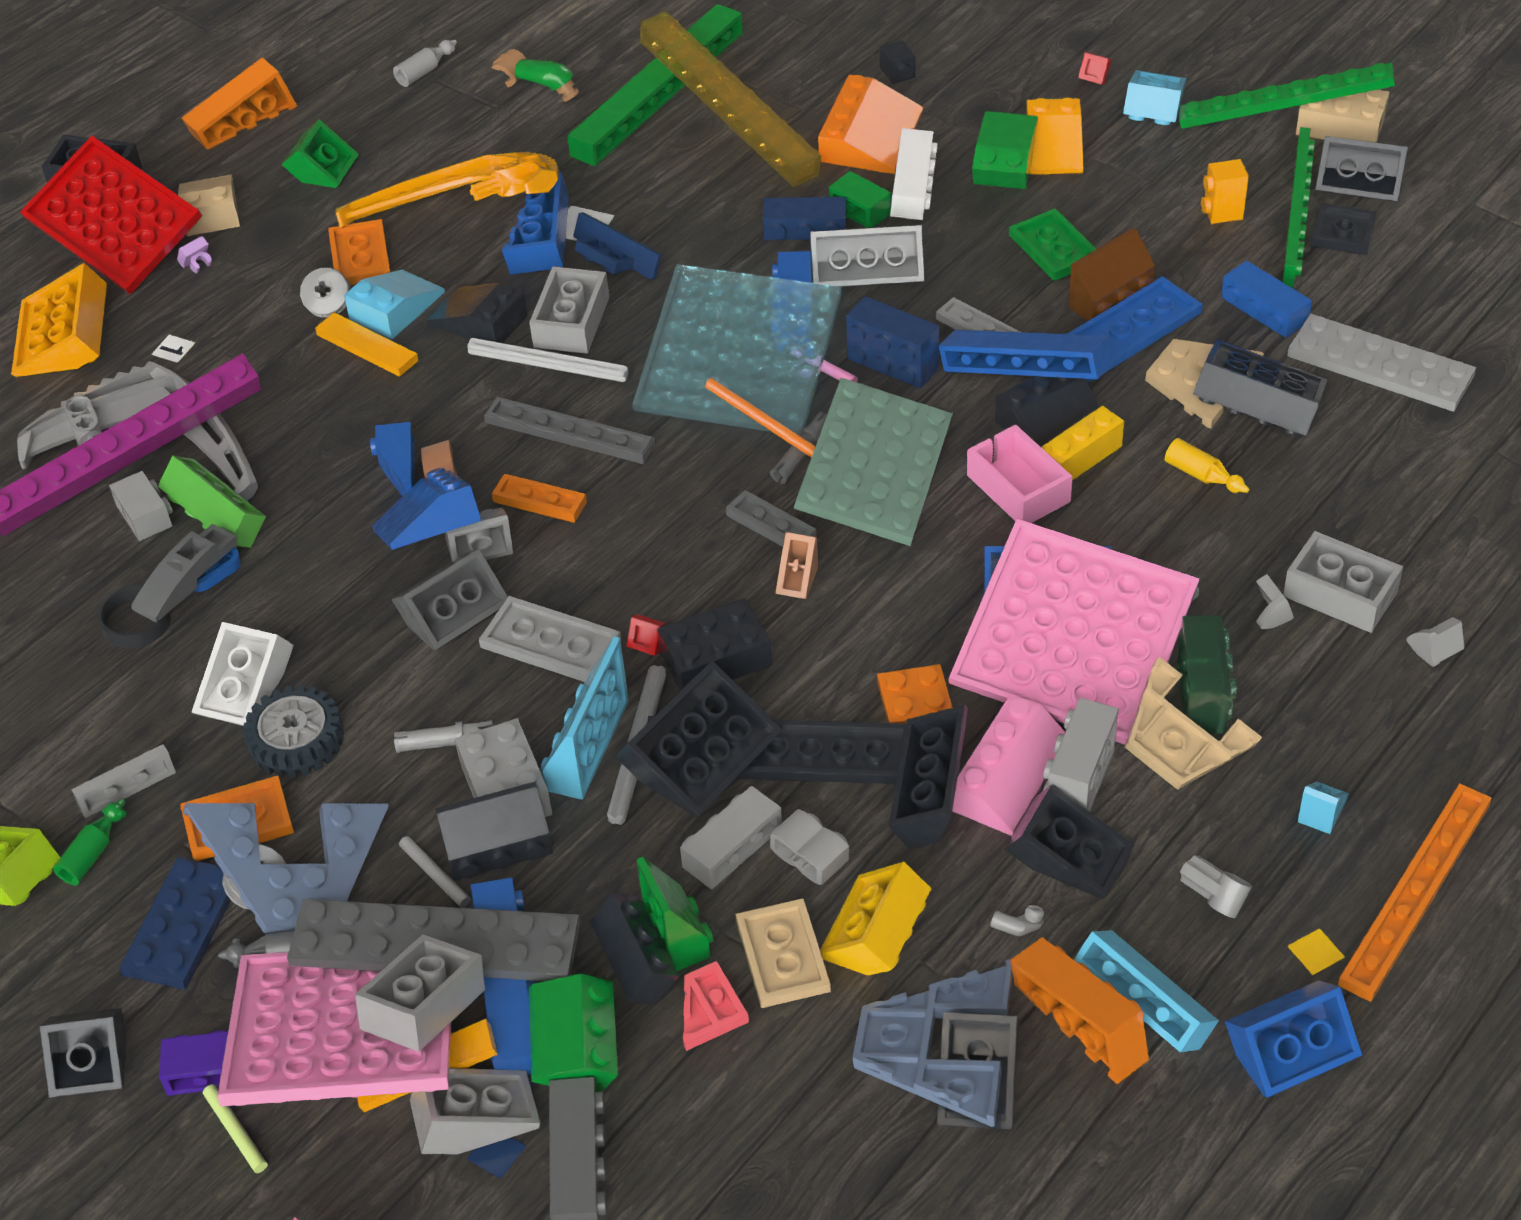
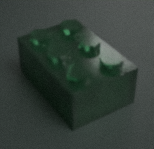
M1182 616L1177 664L1178 672L1182 674L1179 682L1183 714L1209 734H1225L1227 720L1233 719V702L1230 699H1236V680L1230 679L1229 675L1233 673L1232 654H1227L1226 651L1230 646L1229 629L1223 628L1222 616Z

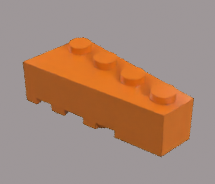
M260 58L184 115L182 120L192 136L206 149H210L235 137L236 133L244 128L250 130L257 126V122L267 117L273 119L279 116L280 111L286 108L291 110L298 106L279 72L264 58Z
M1043 937L1010 960L1015 986L1046 1016L1052 1012L1055 1021L1064 1034L1069 1038L1076 1035L1087 1048L1085 1049V1054L1094 1063L1101 1059L1110 1068L1108 1076L1116 1084L1149 1061L1143 1010L1137 1002L1131 999L1128 1000L1118 993L1111 983L1103 982L1092 974L1085 964L1077 963L1060 946H1054Z

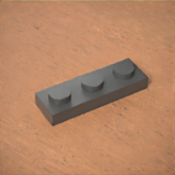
M746 490L726 507V516L782 547L786 532L817 537L816 528Z

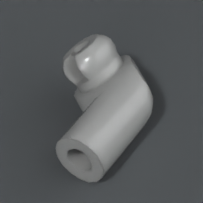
M1036 905L1028 906L1025 909V914L1018 917L996 911L991 921V927L1014 936H1023L1041 928L1044 923L1042 919L1044 911Z

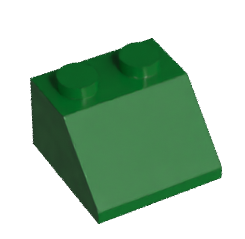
M318 119L302 134L282 166L302 183L336 188L359 154Z

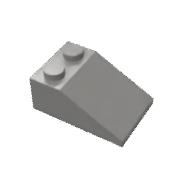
M449 1068V1088L447 1090L412 1092L410 1097L421 1154H461L539 1129L540 1126L526 1070Z

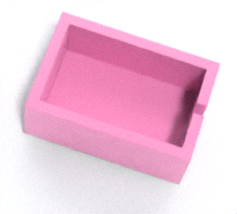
M1017 425L994 436V456L993 441L990 438L967 450V476L1014 521L1020 519L1032 523L1071 502L1072 475Z

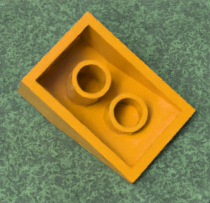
M1038 98L1027 100L1026 115L1038 116L1030 174L1083 173L1080 98Z

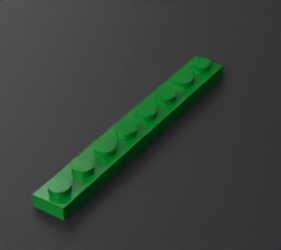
M1378 63L1371 67L1349 69L1332 75L1324 74L1317 78L1295 80L1278 86L1270 85L1263 89L1241 91L1238 94L1229 96H1216L1199 102L1191 101L1180 105L1179 121L1181 129L1395 86L1393 63Z
M1300 127L1282 281L1292 288L1295 276L1301 277L1303 260H1298L1297 258H1303L1305 242L1300 241L1305 239L1306 224L1301 223H1306L1308 207L1305 206H1308L1312 174L1310 172L1312 170L1315 139H1310L1311 128Z

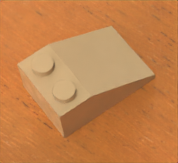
M232 174L179 184L178 196L197 208L203 215L188 231L187 236L240 227Z

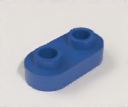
M235 547L197 578L198 588L194 592L208 590L238 570L241 565V559Z

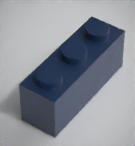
M846 197L764 198V240H810V232L846 230Z

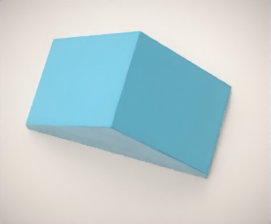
M1320 782L1307 785L1303 792L1298 822L1331 834L1349 793Z

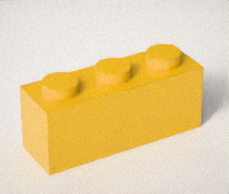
M1101 406L1041 448L1071 474L1072 480H1074L1122 447L1124 420L1104 406Z

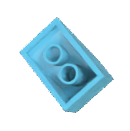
M1135 70L1128 84L1123 114L1129 115V119L1144 121L1145 117L1155 119V123L1161 125H1170V122H1176L1187 78Z
M398 270L362 279L344 297L351 321L389 339H394L444 294L445 290L443 287L409 272Z

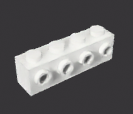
M902 128L890 214L892 217L923 220L924 209L929 210L937 151V143L932 142V131Z

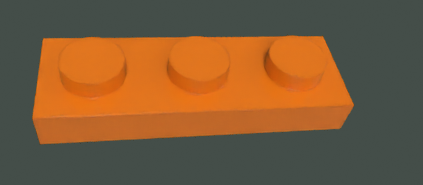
M508 474L502 476L492 492L494 503L573 523L576 522L587 503L586 494Z

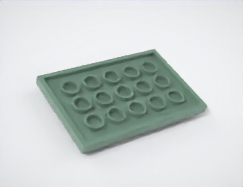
M841 378L799 490L794 509L910 546L953 413Z

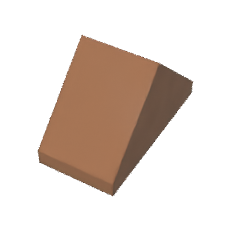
M790 532L785 533L775 594L807 599L818 569L817 537Z

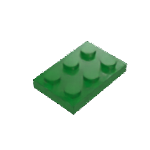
M1056 208L1009 227V236L1053 281L1070 275L1071 264L1096 250Z

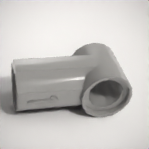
M1194 855L1189 861L1184 863L1180 871L1181 882L1207 898V904L1210 907L1231 918H1236L1252 888L1244 879L1232 873L1223 872L1201 856Z

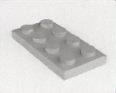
M508 596L479 638L480 648L585 682L589 672L612 638L615 636L621 640V633L599 624Z

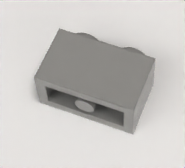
M143 471L109 485L116 507L139 541L172 527L169 514L173 513L167 498L159 497L161 493L154 479L149 481Z

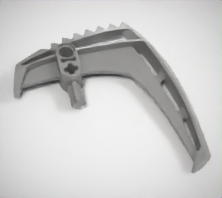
M149 361L143 368L133 366L130 373L118 372L114 379L103 378L100 385H89L86 392L74 393V397L61 401L60 408L48 410L19 432L17 437L18 458L22 469L28 468L34 455L74 439L79 446L102 433V430L115 426L190 382L172 370ZM220 413L206 421L222 442L219 445L214 442L201 425L184 433L218 467L237 494L246 501L254 496L258 488L257 481L240 444ZM227 453H230L242 475L240 479H238L225 457Z

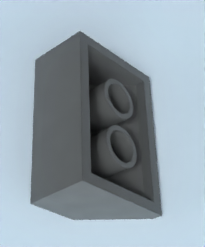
M476 549L460 556L399 594L392 601L407 626L434 651L499 610L508 596L480 549Z

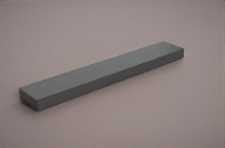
M496 397L484 415L485 423L640 464H644L655 446V437Z

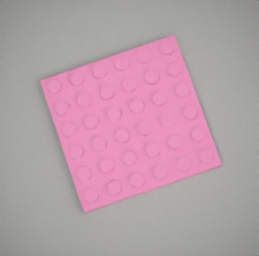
M1016 519L949 676V684L1003 703L1013 693L1041 704L1055 721L1064 724L1069 709L1075 710L1079 698L1119 708L1116 742L1125 745L1152 665L1158 657L1167 663L1169 662L1198 587L1199 578Z
M288 952L241 955L218 1090L220 1106H243L246 1104L282 1103L285 1101L320 1100L380 1094L392 1095L420 1091L432 1092L449 1088L451 1022L420 1052L360 1030L355 994L380 971L289 966L287 960Z

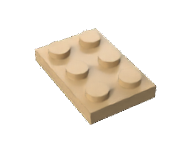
M804 899L736 914V923L761 1008L831 992L830 981Z

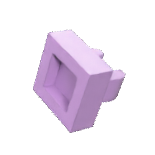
M203 236L195 239L179 249L177 261L183 268L190 265L191 270L198 273L200 266L196 261L202 260L207 266L211 265L212 259L207 253L209 244Z

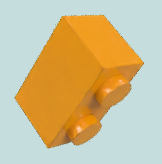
M1241 159L1208 164L1207 175L1203 178L1205 197L1201 198V208L1204 214L1207 213L1211 224L1243 219L1249 176Z

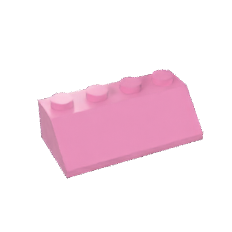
M1013 693L1009 695L957 778L953 812L1011 836L1014 834L1033 799L1038 795L1047 780L1044 778V770L1048 759L1054 760L1056 756L1054 747L1058 735L1065 734V731L1041 704Z

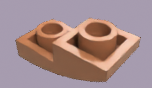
M449 440L421 448L425 477H428L427 472L438 468H445V471L450 470L457 475L453 462V450Z

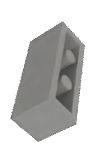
M753 786L749 787L744 793L736 795L723 811L713 815L695 835H690L685 839L680 847L682 867L712 890L770 839V833L782 824L781 807Z

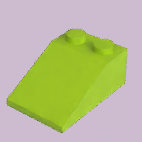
M0 826V905L17 906L24 902L30 896V891L52 873L53 866L59 860L60 856L39 829Z

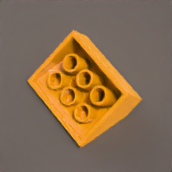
M82 263L21 300L11 372L15 377L78 369L87 363L94 362L99 357L107 283L85 263Z

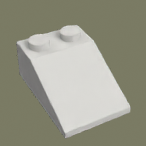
M222 622L192 713L244 726V722H246L245 717L248 712H252L251 707L255 702L262 705L260 698L264 695L270 697L272 691H274L282 679L294 645L276 634Z

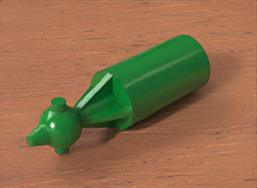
M123 798L103 807L102 813L104 817L89 825H85L53 866L54 873L61 880L71 885H78L110 843L109 834L112 822H118L122 817L126 816V811L123 809L125 804Z

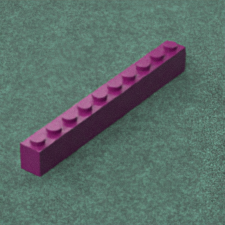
M244 354L235 357L1 489V536L7 535L260 391L259 376Z

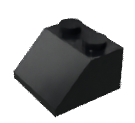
M122 1008L51 1016L40 1025L49 1097L121 1089L124 1087L126 1036Z

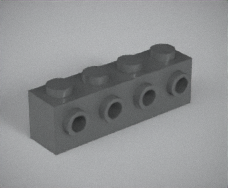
M594 1077L549 1081L551 1220H600V1215H606L607 1213L605 1191L599 1192V1181L606 1180L604 1157H598V1147H605L604 1124H598V1114H604L603 1091L596 1092Z

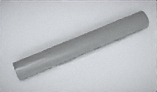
M405 836L400 840L399 846L460 908H464L470 903L471 898L409 836Z

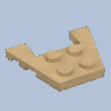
M1173 339L1148 369L1145 381L1170 400L1174 398L1184 405V410L1191 416L1193 414L1198 415L1202 419V424L1211 429L1223 414L1224 406L1218 403L1214 405L1206 404L1198 399L1199 396L1193 395V392L1213 345ZM1248 350V351H1251V352H1253V353H1256V354H1259V355L1264 356V353H1262V352Z
M1158 657L1152 665L1124 748L1178 790L1253 748L1262 737L1239 719H1237L1220 741L1212 737L1164 699L1182 677V674Z

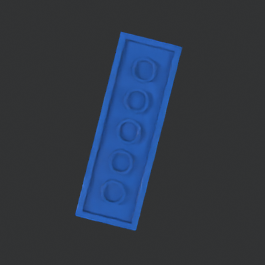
M1162 276L1068 334L1109 336L1114 363L1105 371L1107 372L1201 314L1203 304ZM1086 379L1087 383H1089V382H1091L1092 380H1094V379Z

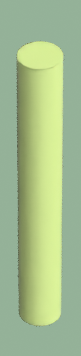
M211 1084L203 1090V1095L255 1173L264 1171L268 1165L230 1106L219 1105L218 1088L216 1085Z

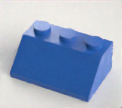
M1320 980L1225 1021L1237 1058L1264 1097H1270L1362 1056L1341 988Z

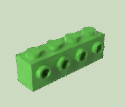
M172 455L158 485L160 489L168 494L167 499L184 507V512L188 516L200 520L203 523L202 527L204 529L214 524L236 535V549L238 546L251 548L266 516L195 459Z

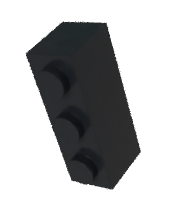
M612 893L590 920V923L629 1002L656 1005L680 976L640 898L633 895Z

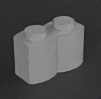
M797 809L770 833V848L788 864L796 866L804 876L816 884H824L849 860V845L845 837L839 832L823 828L821 821L812 813H806Z

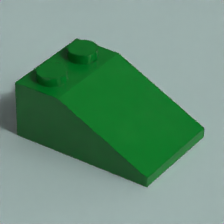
M985 111L972 166L973 184L1027 189L1038 116Z
M644 857L636 859L642 902L645 905V910L651 922L658 930L659 937L667 953L671 956L676 970L679 971L711 958L709 943L713 942V937L707 923L701 924L697 917L699 916V910L692 896L687 898L680 884Z

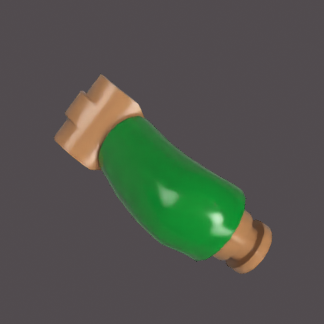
M511 49L505 54H501L491 67L505 72L510 77L505 82L507 87L513 86L519 79L546 86L551 91L556 90L558 94H563L562 100L564 102L572 99L579 92L577 87L573 88L574 83L571 78L574 74L564 64L546 60L526 59L518 50Z

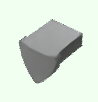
M1266 574L1258 579L1256 582L1263 599L1268 604L1256 621L1260 628H1275L1292 620L1294 617L1287 599L1270 577Z
M1452 617L1431 629L1417 631L1407 637V642L1418 656L1432 667H1435L1444 659L1464 649L1462 621Z

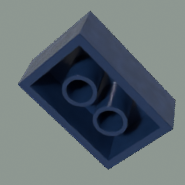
M866 296L846 316L847 359L920 389L939 369V325Z

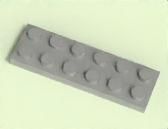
M1310 314L1289 346L1287 355L1288 357L1453 412L1470 385L1476 371V367L1463 362L1455 361L1314 314Z

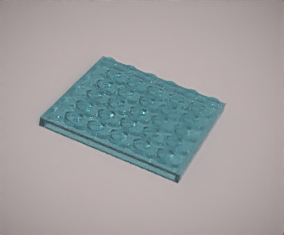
M676 264L632 403L634 411L772 432L705 388L707 381L712 377L796 434H799L806 426L840 303L841 287Z

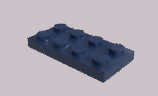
M177 857L119 967L122 976L179 989H187L231 902V899L225 893L222 884L224 873L219 866Z

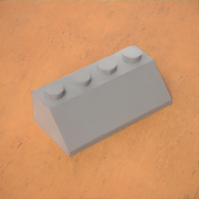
M921 225L810 232L814 288L924 281Z

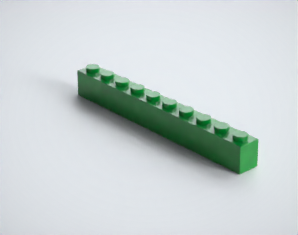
M716 4L567 135L570 157L592 166L600 163L743 34L742 13Z

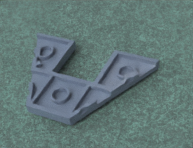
M186 803L183 813L185 816L189 815L203 836L201 840L205 846L212 849L215 854V861L227 879H232L241 893L240 898L246 907L254 913L255 920L264 933L295 930L303 899L347 902L387 811L388 804L322 803L319 814L325 864H261L255 803Z
M1011 959L1005 960L1006 966L982 974H978L977 970H974L960 978L952 977L930 984L928 991L907 997L905 992L892 996L886 1001H876L862 1006L853 1052L854 1068L986 1125L995 1127L1001 1080L1000 1061L929 1059L935 1018H943V1012L1008 1016L1013 979Z

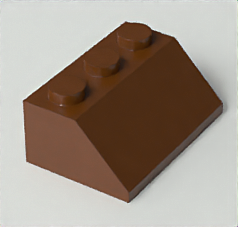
M1135 228L1126 231L1071 264L1069 308L1085 320L1093 319L1154 282L1155 265Z

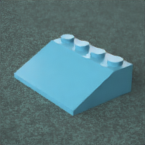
M614 636L589 672L585 683L579 685L573 708H568L564 718V726L561 732H557L554 736L552 751L549 757H545L542 761L540 772L548 792L581 800L584 799L628 704L626 677L619 637Z

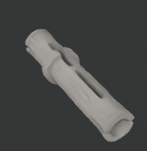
M492 720L463 724V721L456 722L453 726L394 732V737L396 738L394 739L395 749L397 753L411 750L456 745L455 738L494 726Z

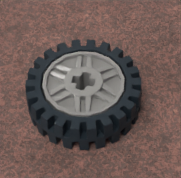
M298 685L297 691H293L292 686L285 687V693H280L279 689L272 691V698L264 695L260 698L262 705L255 702L251 707L252 712L247 713L245 717L246 722H244L243 726L245 741L252 760L255 761L260 769L264 768L266 773L271 775L275 772L276 776L284 777L285 772H287L289 778L297 777V771H301L303 776L310 774L309 768L313 767L317 772L323 768L322 761L329 764L333 760L332 754L337 755L339 753V745H342L344 740L342 719L335 701L332 697L329 698L328 694L324 691L319 693L317 688L310 687L307 692L305 685Z

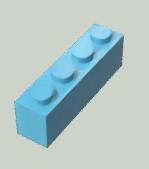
M1092 931L1074 958L1077 963L1085 964L1091 973L1103 982L1111 983L1122 996L1137 1002L1144 1013L1143 1021L1179 1052L1200 1050L1219 1022L1217 1018L1113 931Z

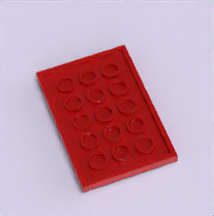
M93 136L77 150L20 211L25 219L128 294H131L203 216L197 208Z

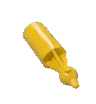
M1180 438L1175 439L1168 447L1165 454V462L1206 484H1226L1227 489L1232 493L1249 492L1244 479L1239 475L1230 476L1219 459Z

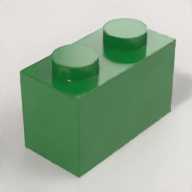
M851 171L829 186V197H846V217L867 229L873 228L891 214V192Z

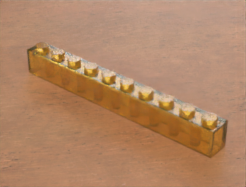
M664 11L640 22V42L794 188L819 176L821 163L819 152L813 149L769 105L757 97L754 91L750 90L721 61L715 58L706 47L701 45L691 33L687 32L676 19H673Z

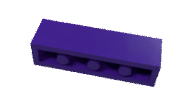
M217 1030L209 1034L178 1035L174 1038L161 1039L159 1078L167 1096L201 1092L211 1084L216 1085L219 1089L228 1031Z

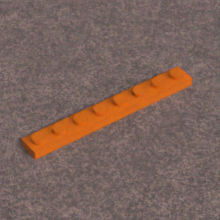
M1459 783L1340 976L1339 987L1372 1002L1489 808L1491 797Z

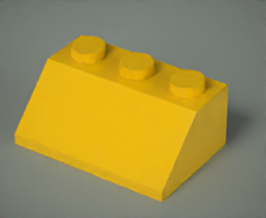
M905 862L860 874L820 949L822 959L867 976L892 970L899 961L898 955L904 943L912 935V927L918 915L926 906L925 900L931 887Z

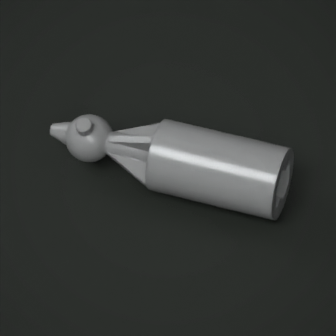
M443 40L439 47L423 48L395 66L393 74L398 83L407 87L437 68L443 54L450 55L455 50L454 46L457 44V41Z

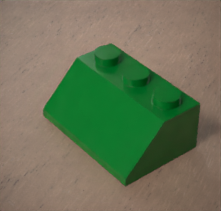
M576 974L532 984L529 987L531 1082L549 1086L550 1080L594 1077L596 1092L603 1091L618 1076L613 982L585 974Z

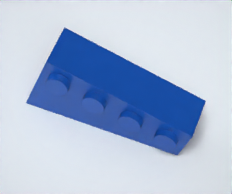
M560 172L558 181L549 192L527 194L525 198L526 205L518 213L519 221L516 227H512L509 233V243H505L502 249L510 275L551 270L552 266L563 268L569 195L562 172Z

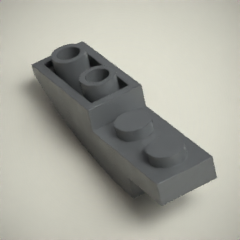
M211 524L199 535L191 531L165 556L149 576L131 605L132 610L154 622H158L198 588L197 578L237 545V536L214 524Z

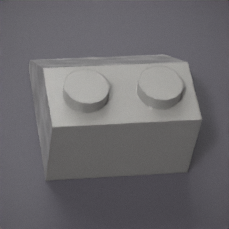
M503 508L484 510L479 513L481 521L445 532V539L452 561L476 549H480L486 560L513 554L509 520Z

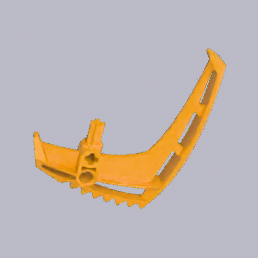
M517 152L484 155L382 189L337 208L335 213L339 226L343 227L354 220L477 181L481 182L470 185V193L474 196L475 201L496 193L501 197L516 195L526 191V194L549 192L558 181L559 169L555 159L542 154Z

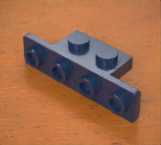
M585 212L578 214L573 234L574 238L578 239L574 251L584 255L585 260L604 266V270L609 273L619 274L620 271L632 269L649 279L656 278L662 257L659 252Z

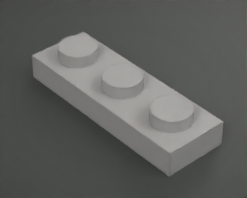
M162 744L71 790L80 811L87 818L101 811L109 803L116 802L121 798L125 799L176 772L170 755Z

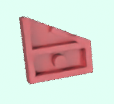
M717 961L684 975L683 1042L686 1051L749 1023L748 1013Z

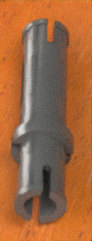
M823 412L818 413L811 424L803 428L798 434L814 446L817 444L827 414H825L822 418ZM792 445L770 471L771 477L776 482L780 480V484H785L807 455Z

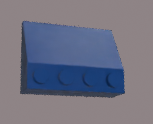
M445 468L431 470L427 472L428 477L420 479L372 525L373 530L393 550L479 522L481 518L471 485L450 470L445 471Z

